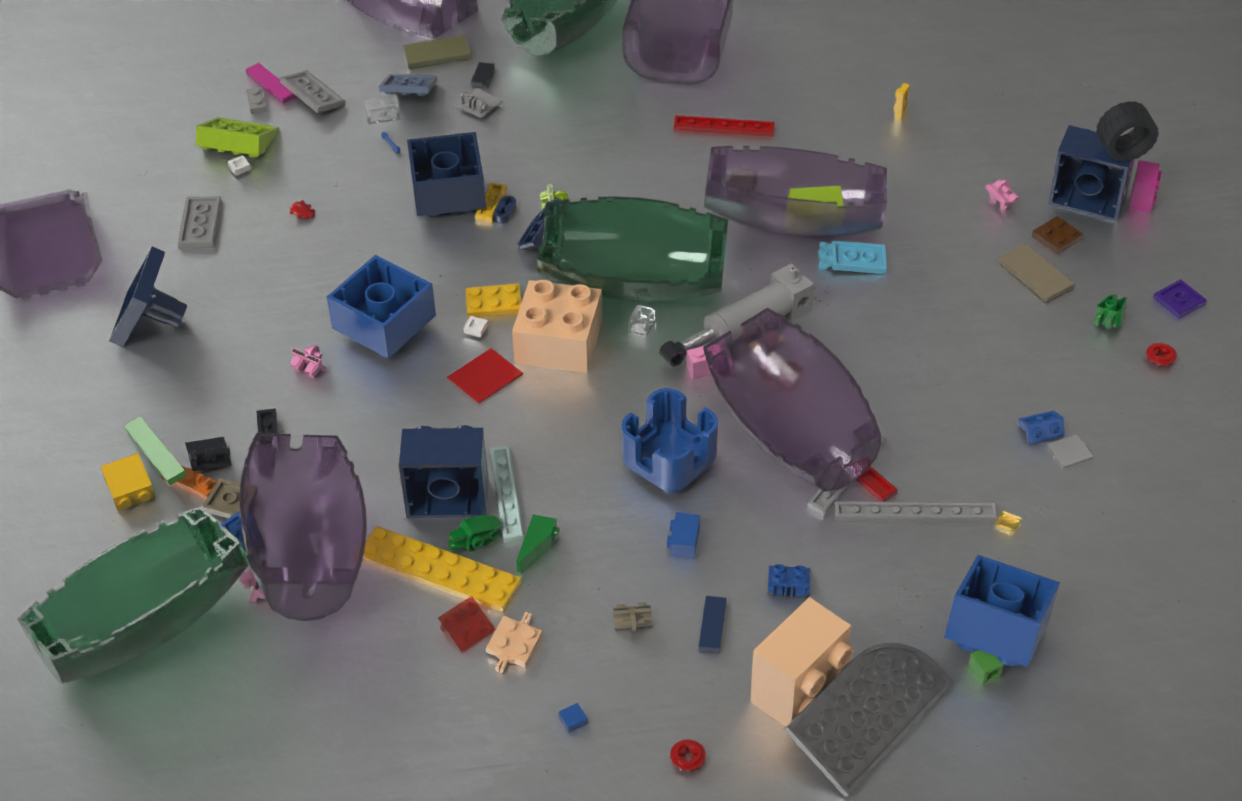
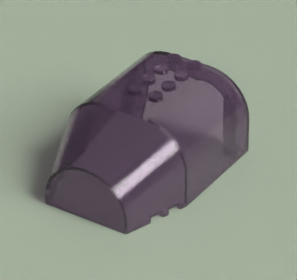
M631 0L622 28V52L626 64L633 72L649 80L678 84H698L709 80L717 72L732 19L733 0Z

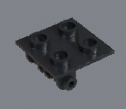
M224 437L185 442L192 471L232 465L229 456L230 449L227 448Z

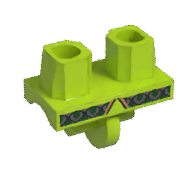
M552 183L548 184L547 191L540 193V198L543 202L541 209H544V205L547 202L561 198L564 205L569 199L568 194L562 190L554 192Z

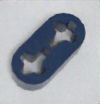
M504 196L495 208L494 219L497 223L503 224L508 222L515 212L516 199L513 196Z

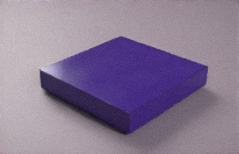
M1181 279L1154 293L1153 296L1157 302L1178 319L1206 305L1207 302L1203 296Z

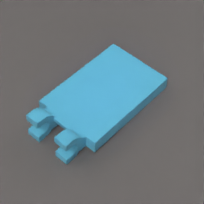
M832 240L831 244L820 242L818 257H820L821 262L818 264L819 269H827L832 266V270L886 274V249L883 244Z

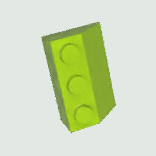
M841 186L789 189L785 220L791 230L842 227L844 205Z

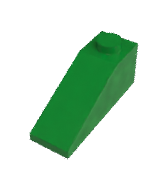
M532 515L516 560L517 574H522L552 547L554 539H558L560 528L557 527L556 518Z

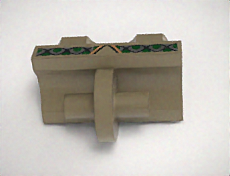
M638 603L630 607L624 604L616 605V608H613L614 629L631 628L632 631H636V627L652 626L651 605L646 603Z

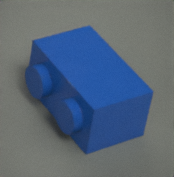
M676 512L675 520L670 522V532H672V535L667 537V548H670V556L688 559L695 558L700 530V515Z

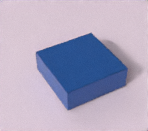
M578 703L558 712V716L568 732L588 723V718Z

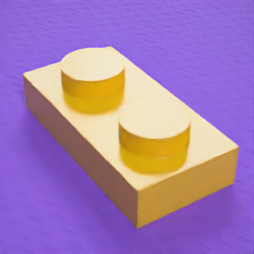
M903 83L900 89L896 90L895 98L897 100L893 109L895 111V119L901 120L907 112L910 84Z

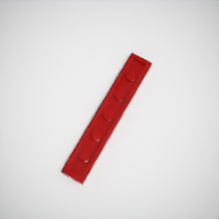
M675 115L673 130L773 137L775 122Z

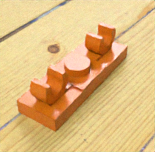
M182 466L187 476L175 482L174 485L207 499L217 481Z

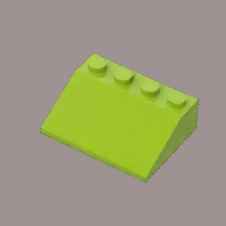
M216 117L196 126V146H202V149L206 150L214 148L218 152L232 151L236 155L245 153L249 154V157H259V155L266 152L279 131V127Z

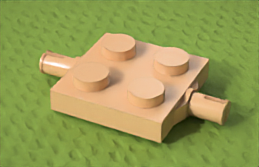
M525 612L521 621L503 616L486 647V653L494 655L499 659L495 667L496 671L499 672L500 670V673H503L507 663L517 664L525 667L542 636V630L528 625L533 617L531 613L528 615V612Z

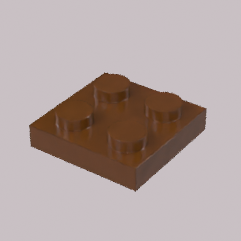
M1059 216L1054 217L1032 232V236L1056 254H1060L1083 239V233Z

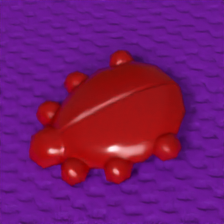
M304 200L291 204L289 213L296 215L297 218L303 217L307 220L308 217L313 218L315 216V209H310L312 207L311 204H306Z

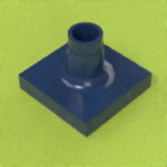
M153 246L150 248L127 290L109 342L123 347L140 316H146L176 328L181 323L187 309V304L154 287L166 252Z

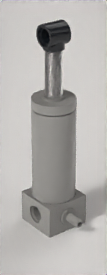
M791 263L771 274V284L704 318V330L681 342H665L661 346L659 354L670 366L676 367L685 359L686 350L701 347L709 342L717 343L721 341L725 347L785 315L793 321L813 310L814 283Z

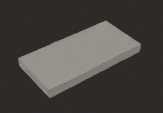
M309 71L280 78V83L317 113L345 105L343 98Z
M221 196L186 197L178 248L214 247L222 202Z

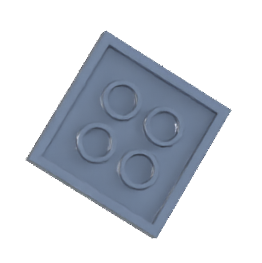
M388 74L379 85V92H384L387 95L394 94V92H400L401 95L417 93L419 96H424L437 83V76Z

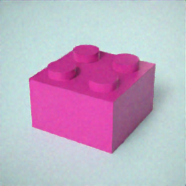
M1138 160L1129 209L1150 212L1151 207L1156 205L1157 193L1160 187V182L1157 181H1160L1162 171H1159L1160 163Z

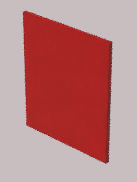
M490 348L447 376V378L479 404L523 375V372Z

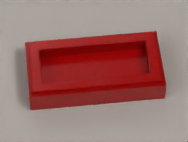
M871 466L856 475L855 480L880 502H885L897 494L898 489Z

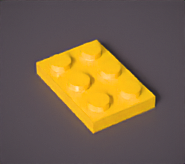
M519 283L465 288L468 318L470 316L512 315L519 312L521 306Z

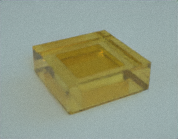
M1002 511L994 525V529L1013 536L1021 523V518Z

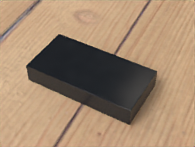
M479 62L471 80V86L487 88L494 72L495 64Z

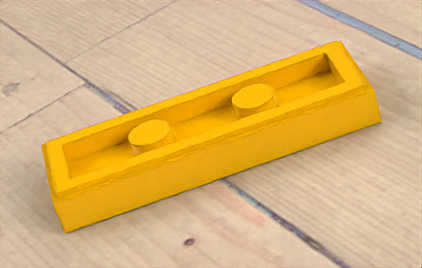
M490 182L485 193L486 208L477 210L475 215L476 221L493 222L494 210L504 197L507 185Z

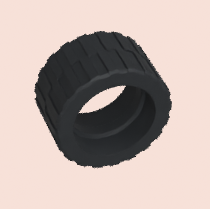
M1127 101L1111 107L1099 119L1096 133L1108 155L1116 161L1125 162L1145 155L1156 143L1159 129L1143 104ZM1135 127L1127 134L1120 136L1126 130Z

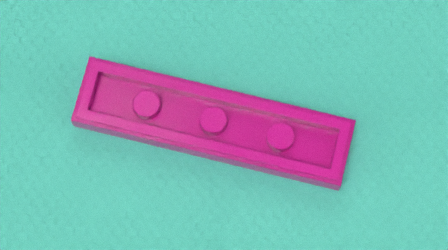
M260 63L245 69L248 76L282 103L297 97L280 83L279 78Z

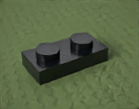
M276 408L256 411L259 444L279 441Z

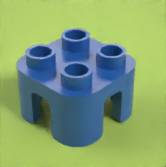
M671 388L659 389L648 396L646 400V422L640 428L638 416L633 413L625 416L621 424L622 460L629 469L667 492H677L687 487L715 461L717 457L718 419L713 411L705 407L698 413V426L691 423L686 417V396L680 391Z

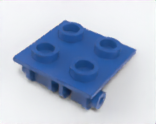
M781 564L769 566L768 593L782 595L784 586V596H786L787 587H791L790 596H793V587H795V596L805 597V595H809L810 568L800 565L785 567Z

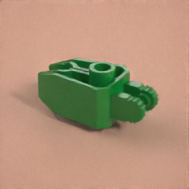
M1117 294L1109 295L1098 303L1094 325L1099 327L1102 324L1106 329L1120 327L1126 314L1127 297L1118 299Z
M486 514L463 519L459 524V528L449 533L450 542L448 547L452 551L466 548L469 552H474L494 542L502 533L500 527L503 524L497 516Z

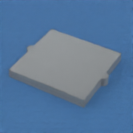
M1077 434L1047 444L1053 459H1056L1063 469L1094 458L1087 448V444H1084Z

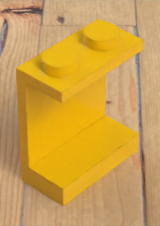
M139 453L100 466L117 511L156 498Z

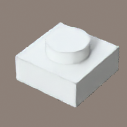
M243 155L227 161L228 167L235 175L251 170L249 162Z
M470 316L464 326V333L482 337L488 326V320Z

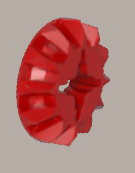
M1154 343L1146 350V359L1150 360L1151 364L1156 363L1158 367L1160 365L1164 367L1173 365L1177 358L1175 349L1164 343Z
M681 740L674 744L670 751L672 764L677 766L680 771L682 769L688 772L693 769L698 770L705 762V749L699 742L694 740ZM686 750H688L691 756L689 761L685 757Z

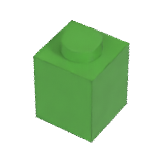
M981 650L971 653L968 666L982 685L1001 677L1003 663L997 659V656Z

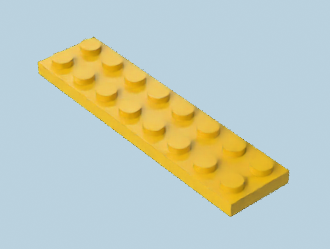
M379 526L375 527L356 554L359 561L502 613L521 584V577Z

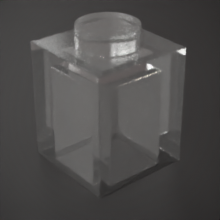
M637 305L629 318V332L647 337L655 323V309Z

